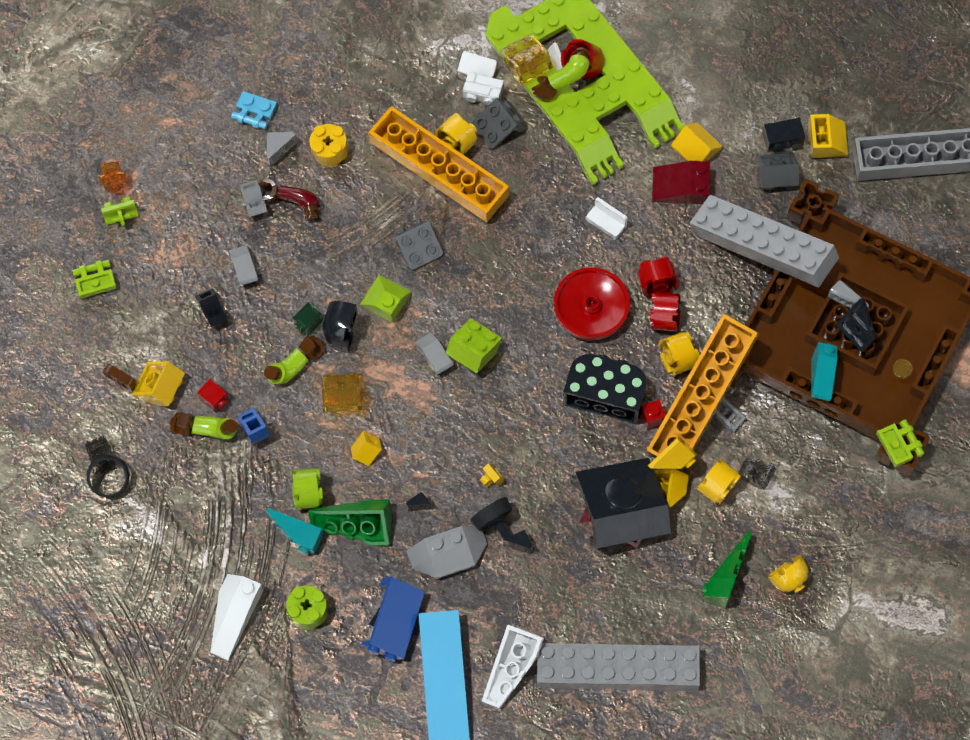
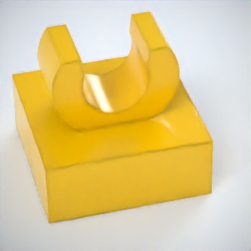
M488 463L483 467L487 474L480 480L484 485L490 486L493 482L500 485L505 481V478L494 465Z

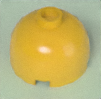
M801 555L791 559L793 563L782 564L768 576L776 589L782 592L793 590L796 593L805 587L803 583L807 580L809 571Z

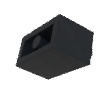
M800 118L764 124L762 134L767 152H780L787 148L797 149L804 145L805 134Z

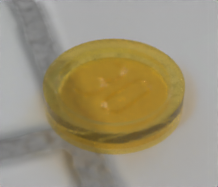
M899 359L893 365V373L898 378H908L913 371L912 364L906 359Z

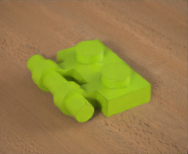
M109 259L105 261L98 260L95 261L96 263L88 266L81 265L79 268L72 270L74 277L82 276L75 279L80 299L117 289L112 270L104 271V268L111 267ZM98 270V273L92 275L87 274Z
M906 419L899 423L902 427L900 430H898L894 423L878 430L876 433L894 467L911 461L913 459L912 451H915L917 457L925 454L921 441L917 440L913 433L912 425H909ZM903 436H906L910 442L909 445H906Z

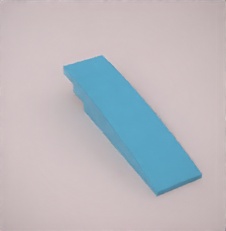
M459 610L419 613L429 740H470Z

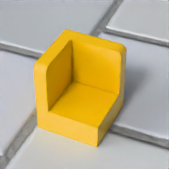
M365 431L360 434L351 446L353 459L367 466L372 463L382 450L379 438Z

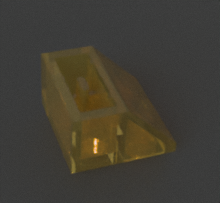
M532 34L500 50V54L513 77L521 85L553 68L548 50Z
M349 372L345 375H338L336 373L323 375V412L361 411L362 374Z

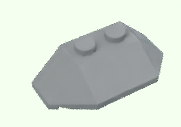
M460 526L424 538L406 552L413 570L439 579L475 567L487 546L483 531H479L475 526Z

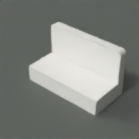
M599 197L595 199V206L586 216L588 222L615 240L627 227L628 217Z

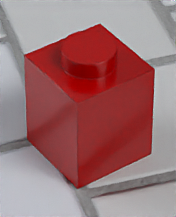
M211 379L197 391L199 399L215 413L219 409L222 410L228 403L227 392Z
M660 399L641 405L640 414L646 429L650 430L659 427L666 416Z

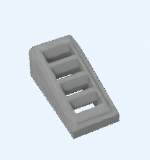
M840 280L830 289L828 294L829 298L849 308L861 298Z
M725 397L713 416L732 432H735L746 419ZM722 407L726 408L722 413L719 412ZM731 412L732 414L726 419L724 416ZM736 416L738 419L732 424L730 421Z

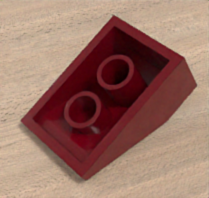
M691 160L653 167L652 202L704 204L709 197L710 161Z

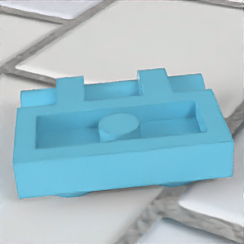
M243 91L236 105V109L241 112L233 111L231 118L242 124H250L257 129H266L268 122L263 121V119L271 121L277 107V102ZM248 114L254 115V116H256V117H255V118L250 117V116H248Z

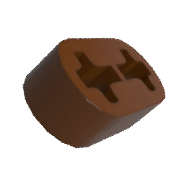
M107 364L102 371L106 377L129 391H132L137 384L135 379L111 364Z

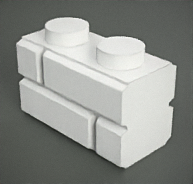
M468 72L463 87V98L471 103L477 101L488 106L496 98L501 99L504 90V80Z

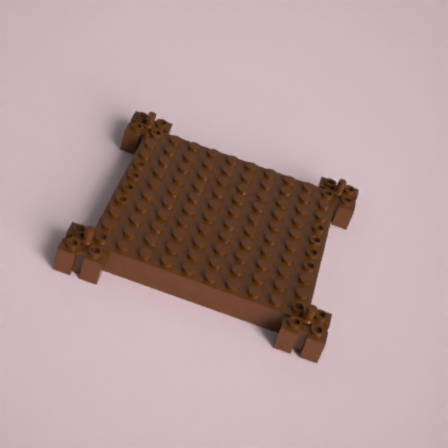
M805 178L799 189L798 196H795L788 209L786 218L798 224L804 220L798 231L833 244L839 259L819 287L776 270L745 324L760 334L730 386L736 387L743 372L880 441L876 434L877 431L894 423L898 430H900L902 427L899 423L906 419L908 424L914 427L970 320V277L833 211L837 205L839 194L827 188L823 193L818 190L819 184ZM839 280L861 298H864L865 302L869 304L868 311L877 339L865 352H860L836 325L851 309L828 297L830 289ZM818 342L837 346V365L831 401L811 397V358ZM916 430L914 435L918 441H921L924 451L930 436ZM903 436L906 445H909L910 442L906 436ZM881 444L875 459L889 466L891 460ZM915 451L911 452L913 459L897 466V471L909 477L911 476L920 458L917 457Z

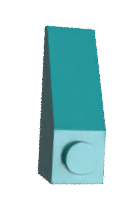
M818 342L811 358V397L831 401L837 365V346Z
M267 508L268 518L298 549V552L304 555H315L323 537L322 528Z

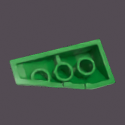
M390 499L359 501L309 509L308 511L310 524L322 528L324 533L331 535L339 534L346 536V539L349 540L357 539L364 541V544L390 545L392 527Z
M748 531L712 575L709 583H704L701 592L704 595V602L726 609L751 538V531Z

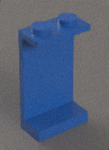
M394 577L382 578L380 584L381 587L386 588L370 641L362 642L361 646L368 648L367 651L369 653L384 655V659L395 662L405 657L425 591Z

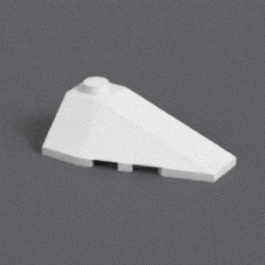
M227 574L218 594L211 654L227 661L230 660L264 591L260 583L244 576Z
M507 625L482 702L497 708L502 707L538 657L543 637L520 627Z

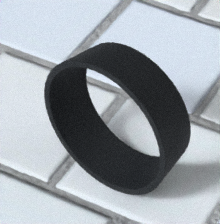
M103 455L93 460L86 474L88 486L95 494L101 497L119 495L126 489L130 478L129 469L125 462L114 455ZM102 460L116 461L125 472L123 487L111 495L97 492L90 482L92 468Z
M507 497L500 498L476 513L470 521L479 531H482L494 525L495 522L502 520L512 511Z

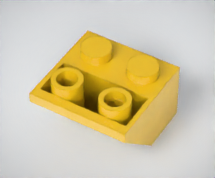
M830 114L810 115L808 132L811 158L848 157L845 122Z

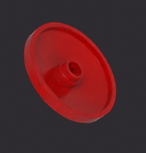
M587 267L575 270L559 283L555 291L554 312L559 324L569 334L580 339L600 340L613 335L624 325L629 314L630 298L626 286L615 274L605 269Z

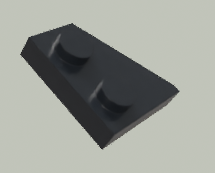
M860 298L836 325L860 352H865L877 339L866 302L864 298Z

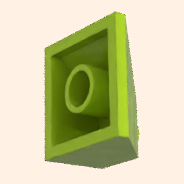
M378 275L360 303V306L393 323L410 296L411 291Z

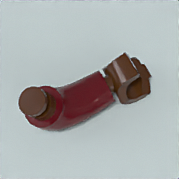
M263 179L258 183L264 189L272 188L271 194L263 196L265 203L273 202L279 197L280 199L297 203L300 209L304 210V214H307L305 220L311 221L319 218L318 214H316L318 212L317 208L320 207L319 199L309 190L281 185L278 187L271 179Z

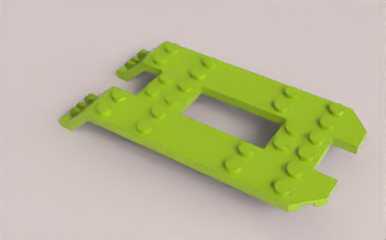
M543 0L540 4L517 17L514 16L506 5L491 13L485 33L486 40L575 152L587 179L592 185L598 183V178L592 172L593 170L597 169L603 179L607 177V173L609 175L614 173L612 166L608 164L610 160L613 161L617 169L620 170L624 167V163L619 158L608 133L598 122L600 119L627 104L638 118L648 142L654 149L660 146V142L654 136L656 133H658L663 142H667L669 138L675 137L674 131L669 127L673 124L678 133L684 128L669 96L590 0ZM567 29L574 39H582L601 48L603 54L601 73L604 75L603 77L577 92L570 85L557 90L555 97L548 102H543L532 94L533 91L531 89L539 84L537 81L538 77H548L558 71L538 44Z

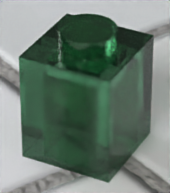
M309 302L292 318L294 329L300 334L304 333L306 336H309L323 322L322 313Z

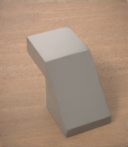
M257 180L239 185L249 217L267 212Z
M247 245L229 250L240 286L257 281L258 277Z
M432 333L415 341L416 347L425 355L430 368L437 375L454 365L449 356L445 354L446 351L439 340Z

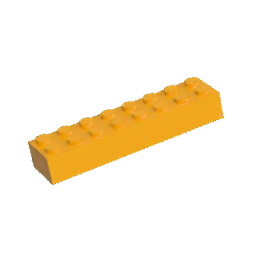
M392 106L368 132L371 144L486 223L509 197V186Z
M726 314L722 315L647 448L648 452L658 456L676 438H682L693 450L695 449L760 333Z

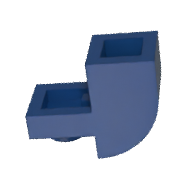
M254 408L237 415L238 421L251 445L269 437L263 420Z

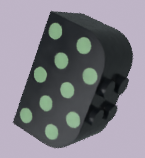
M581 355L573 361L563 391V406L637 425L641 405H643L645 397V374L639 367L629 364L625 360H613L606 355Z

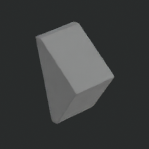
M267 132V160L270 166L297 144V137L294 132Z

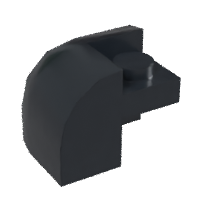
M343 301L329 302L322 329L326 343L337 351L349 353L354 337L352 329L358 313L356 304Z

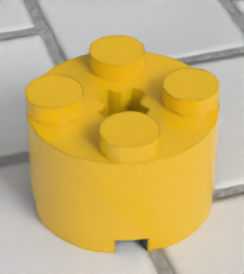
M458 113L450 116L434 133L436 137L463 155L477 142L476 127L471 123L468 124Z
M324 124L314 128L309 141L314 159L327 167L336 166L343 159L345 160L349 148L342 127Z
M680 332L661 339L658 343V347H662L663 351L660 354L661 361L668 373L673 372L672 376L691 370L700 356L698 350L694 349L691 343L692 338L689 332Z
M720 458L705 476L704 481L699 484L697 490L713 503L720 505L729 493L728 489L731 490L741 476L738 471Z

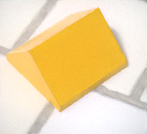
M698 122L685 125L671 144V147L686 161H708L723 148Z

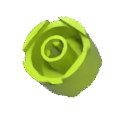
M315 468L292 470V494L295 510L321 506L323 494L319 482L320 470Z
M300 586L294 588L288 596L286 609L291 622L297 628L313 630L325 622L328 615L326 599L319 589L313 586Z

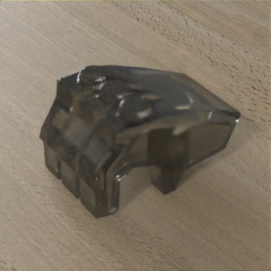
M104 435L85 443V448L91 462L103 455H113L110 444ZM102 460L94 465L99 476L117 469L116 463L113 460Z
M746 458L739 470V475L741 476L740 479L750 485L765 490L776 468L771 462L767 465L759 458L757 460Z

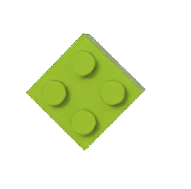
M470 318L450 338L445 354L478 373L497 354L502 338Z

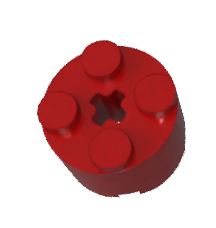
M575 39L568 43L569 45L566 49H563L561 53L562 67L569 62L571 56L576 54L577 48L582 47L589 51V68L580 79H591L601 73L603 54L600 47L582 39Z
M667 256L653 261H643L637 271V278L643 295L645 297L648 295L650 299H652L653 292L670 293L673 288L676 291L680 285L674 265Z
M653 292V309L650 310L651 329L677 332L681 315L680 306L678 305L681 304V294Z

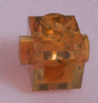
M119 161L100 164L102 173L99 175L100 186L104 185L106 192H117L124 189L123 182L127 181L125 171H122Z

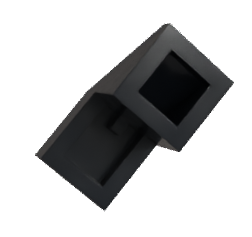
M213 289L195 296L211 327L228 320L227 314Z
M502 520L494 523V529L503 546L528 554L533 553V545L525 530L510 536Z

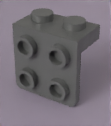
M496 98L472 121L477 132L492 149L496 148L513 130L522 133L527 128L523 124V118L514 112V107L508 100Z
M421 218L412 221V225L407 228L403 226L394 231L395 234L391 235L393 242L399 245L408 267L412 270L443 255L441 246L429 221L422 220Z

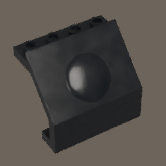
M649 458L575 472L576 475L570 476V483L580 489L591 518L593 536L590 537V545L602 548L671 534L668 504L654 469L648 466L651 463Z

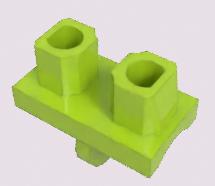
M130 197L122 198L121 203L116 205L113 202L104 203V208L101 209L106 225L121 222V225L125 226L124 220L139 216L135 202Z

